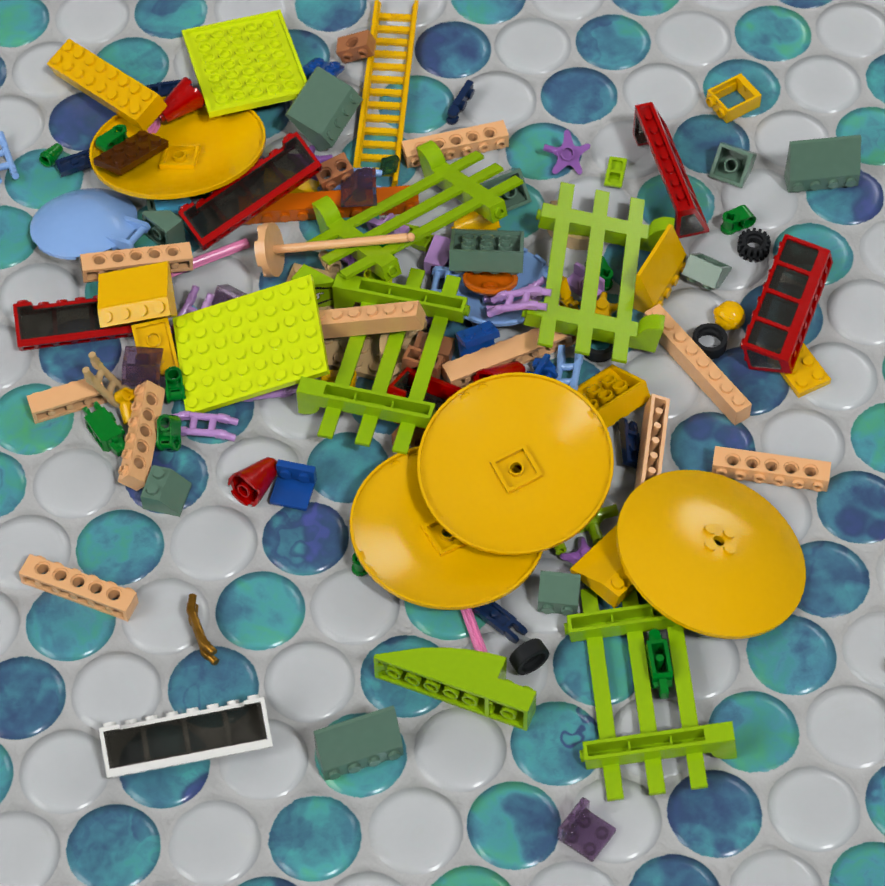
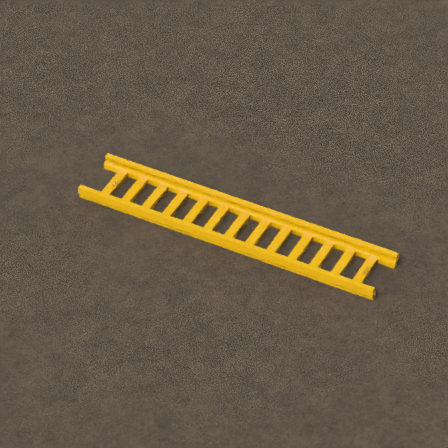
M379 0L374 2L371 34L376 40L374 56L367 57L353 168H363L361 167V162L394 163L393 168H374L382 170V176L392 177L391 187L398 185L419 6L418 0H414L412 14L381 13V2ZM379 21L410 22V27L379 25ZM378 33L409 34V39L378 38ZM376 45H394L408 48L407 51L376 50ZM375 58L406 59V64L374 63ZM373 70L405 73L404 77L373 75ZM371 84L403 85V90L371 88ZM370 96L402 98L401 102L369 101ZM368 109L400 110V115L368 114ZM366 123H398V129L366 127ZM365 135L397 137L396 142L364 139ZM363 148L395 150V155L363 153Z

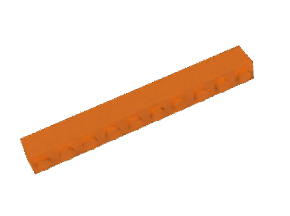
M411 185L288 193L244 224L317 220L312 203L326 195L336 204L342 218L353 217ZM418 194L380 215H388L389 213L394 215L401 214L419 204ZM256 195L255 198L259 200L265 195ZM248 196L239 197V213L253 204V201Z

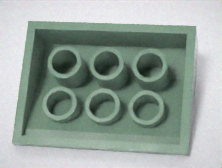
M318 66L285 116L320 152L333 147L363 99L350 85Z
M861 135L790 141L784 173L788 193L858 186L861 168Z
M452 229L449 249V271L456 273L471 271L473 273L490 272L492 274L504 272L512 275L523 273L524 231Z
M394 705L313 731L316 757L324 781L338 779L341 775L347 773H356L368 766L375 767L381 762L396 760L403 755V743Z

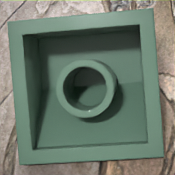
M721 142L709 177L742 188L752 171L757 153Z
M170 210L142 212L143 221L149 223L151 227L145 234L154 243L166 245L186 242L184 221L180 215L174 214Z
M693 253L689 255L682 275L687 276L686 280L696 283L698 281L703 284L702 287L713 290L721 286L732 267L702 253Z
M152 465L140 496L143 509L180 517L192 483L170 468Z
M541 571L537 612L545 614L557 613L565 616L578 614L581 574Z

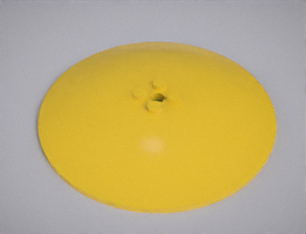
M206 106L168 123L160 121L161 126L157 133L152 134L168 140L169 147L120 176L94 165V158L103 153L95 146L96 139L100 135L119 124L127 127V137H131L138 131H141V129L116 114L95 134L90 145L89 158L91 167L98 179L120 193L138 198L157 200L187 198L219 189L249 171L263 153L266 133L262 120L252 109L209 118Z
M521 372L503 373L482 378L465 386L449 397L429 421L420 442L417 458V474L420 489L428 509L438 523L453 537L475 549L510 556L528 555L554 548L583 530L593 520L606 500L614 469L611 438L596 408L577 390L561 381L544 375ZM518 465L522 470L519 473H513L511 468Z
M419 446L410 448L407 455L397 453L379 464L365 478L355 495L350 512L352 546L359 562L368 575L386 591L402 600L418 606L440 610H463L487 605L517 589L528 579L541 559L543 551L528 555H498L475 549L453 536H444L443 533L446 530L438 523L428 509L420 489L417 474ZM513 466L511 468V471L513 473H519L521 471L516 466Z
M700 470L665 472L640 484L629 495L619 513L616 526V545L620 561L629 580L654 609L688 630L722 639H745L760 636L784 623L795 611L802 598L806 582V567L803 552L795 533L772 504L757 492L736 480ZM714 540L719 541L722 546L717 545Z

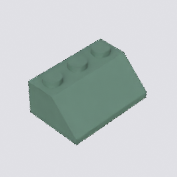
M511 168L480 183V185L489 190L514 175L523 180L524 183L500 196L505 201L507 212L532 202L520 168Z

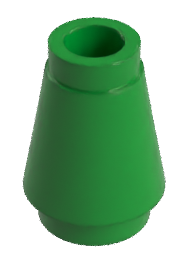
M55 143L41 152L39 157L41 164L45 167L53 166L62 153L63 147L59 143Z

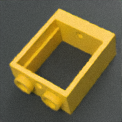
M740 73L708 89L706 103L727 124L760 107L762 94ZM737 90L746 101L728 109L719 99Z

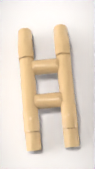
M90 352L88 354L90 362L98 371L96 376H94L89 367H84L82 372L86 382L105 397L108 403L119 408L120 404L115 401L113 395L115 388L117 390L124 387L132 388L116 378L103 365L95 352ZM104 376L110 381L107 389L101 384Z

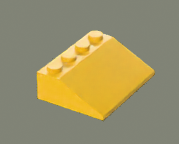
M671 224L667 226L636 274L633 309L644 313L658 304L663 306L664 299H668L672 286L677 285L679 275L683 272L686 265V253Z
M169 261L98 274L97 311L100 328H115L167 317H176L177 309Z
M613 364L580 384L577 390L596 408L607 428L614 425L619 419L628 416L632 411L642 407L650 398L645 380Z
M616 526L569 570L572 574H581V581L613 608H616L635 589L619 558L616 545Z

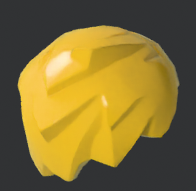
M725 301L713 310L715 324L721 326L725 331L738 329L745 322V311L737 302Z

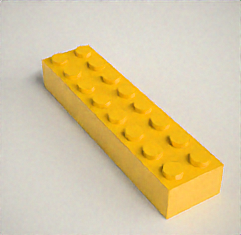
M68 39L47 63L56 76L143 131H146L167 107L159 94L71 39Z

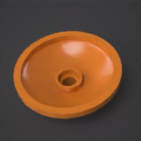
M466 271L463 274V284L474 293L493 297L500 291L514 289L518 284L517 274L512 275L504 272L492 274L490 272L473 273Z

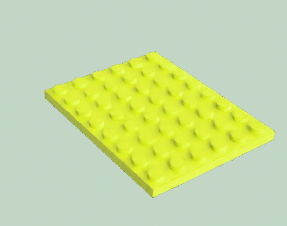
M281 10L182 30V36L205 101L209 118L295 100L307 82Z
M311 274L172 318L179 369L182 372L185 388V411L205 413L299 384L301 376L315 379L330 374L314 279Z

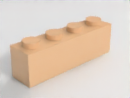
M85 378L26 396L35 424L80 411L84 407H93L95 401L99 404L107 403V399L92 385H89Z

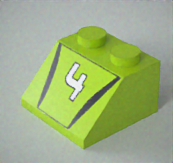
M303 264L291 280L311 274L314 279L318 308L334 305L332 288L334 279Z

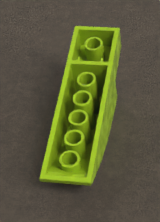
M422 647L375 654L373 657L375 678L527 731L535 714L537 691L528 686L514 684L511 680L506 679L507 657L482 651L446 647Z

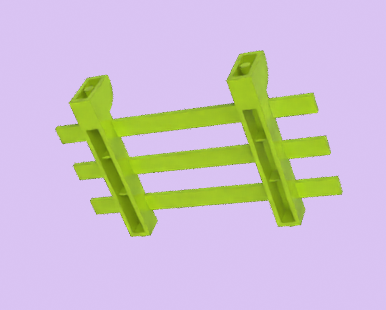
M430 140L416 148L424 179L345 221L341 217L336 204L329 196L326 195L313 202L312 206L321 234L307 242L386 235L453 198L462 202L463 204L410 232L415 235L413 242L393 243L384 247L371 245L338 248L321 257V260L327 265H331L348 255L355 258L357 262L339 271L340 275L347 280L369 269L388 282L402 274L398 258L393 255L472 211L477 212L492 223L508 216L505 201L500 196L524 183L523 180L514 175L488 190L480 185V183L504 171L503 167L494 163L468 177L460 171L484 159V155L474 151L454 163L448 164L440 148L435 142ZM434 185L444 190L364 234L356 229V227Z
M561 182L557 205L543 203L542 208L538 209L536 214V220H539L538 228L553 231L545 287L552 289L551 297L544 296V301L541 302L548 304L547 311L522 310L521 317H524L523 325L540 328L537 343L539 346L552 348L555 332L576 336L574 353L586 356L590 355L592 340L613 344L611 361L627 363L628 347L655 353L664 330L665 316L652 314L643 317L639 322L631 321L639 250L651 252L667 226L671 224L674 227L675 218L660 217L653 220L650 225L642 224L645 200L634 197L630 198L628 221L608 217L610 192L597 189L595 190L592 213L572 209L575 185ZM568 234L589 237L580 310L558 305ZM604 242L625 246L616 318L595 313Z
M410 269L406 285L386 282L373 272H371L370 278L355 275L348 280L337 272L332 286L334 309L353 307L355 302L361 303L360 306L419 300L426 316L433 317L408 398L387 394L407 331L390 332L372 390L350 386L367 335L350 336L335 383L301 376L296 391L298 413L314 414L319 411L320 407L326 408L317 434L318 437L333 439L341 412H347L363 416L355 439L356 445L370 447L378 419L400 423L392 452L408 454L415 428L426 429L432 416L436 413L435 403L426 402L424 399L448 321L463 323L465 316L468 317L470 313L468 297L457 296L461 277L447 275L442 292L421 288L425 275V270Z
M590 588L581 589L583 613L567 615V623H564L565 635L570 636L571 642L587 640L599 740L582 742L583 750H579L581 763L585 762L587 770L603 768L607 801L624 799L620 765L645 762L649 796L666 794L661 759L682 756L687 758L691 790L708 788L703 754L711 753L719 759L737 758L732 721L698 726L683 627L663 616L649 603L639 605L636 589L622 601L623 607L599 610L597 594ZM651 629H667L682 728L657 731L643 632H648ZM627 634L641 734L616 737L603 638Z

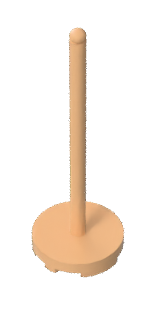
M269 222L257 227L258 241H254V251L257 266L262 267L263 276L272 278L279 277L282 274L285 253L413 242L415 235L413 233H400L284 244L277 224Z

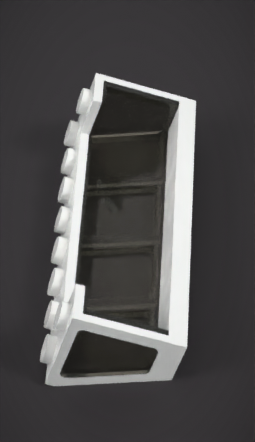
M259 694L247 696V700L239 703V699L227 701L226 706L220 707L219 703L206 706L207 709L199 710L198 707L189 708L183 714H178V711L168 712L166 717L158 718L157 715L145 717L146 721L137 722V719L126 720L125 725H117L115 721L103 723V727L99 728L107 778L110 779L272 748L273 744L264 697L260 698Z

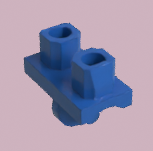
M544 354L542 358H535L532 364L535 371L526 372L544 375L553 379L558 377L556 366L550 361V354Z

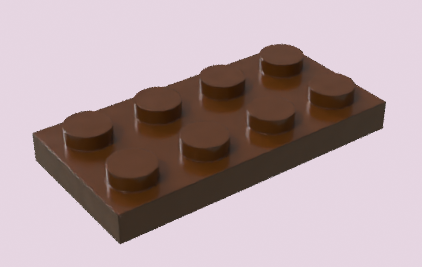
M141 130L95 157L94 165L121 176L168 148L169 143L168 140Z

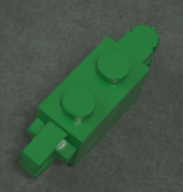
M97 401L93 403L95 411L92 413L87 407L82 408L85 414L86 428L101 449L106 452L112 450L118 457L121 456L125 447L123 436L125 431L120 424H116L113 413L111 411L108 412L104 406L101 407Z
M651 629L645 649L651 688H658L660 699H668V687H672L673 681L667 639H662L660 631Z

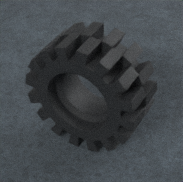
M749 228L746 232L743 231L739 235L737 245L739 256H744V260L748 258L749 262H752V260L759 262V259L763 261L764 257L767 258L770 252V236H767L765 231L762 233V229L756 231V228H753L751 231ZM757 243L760 245V247L753 248L747 244Z

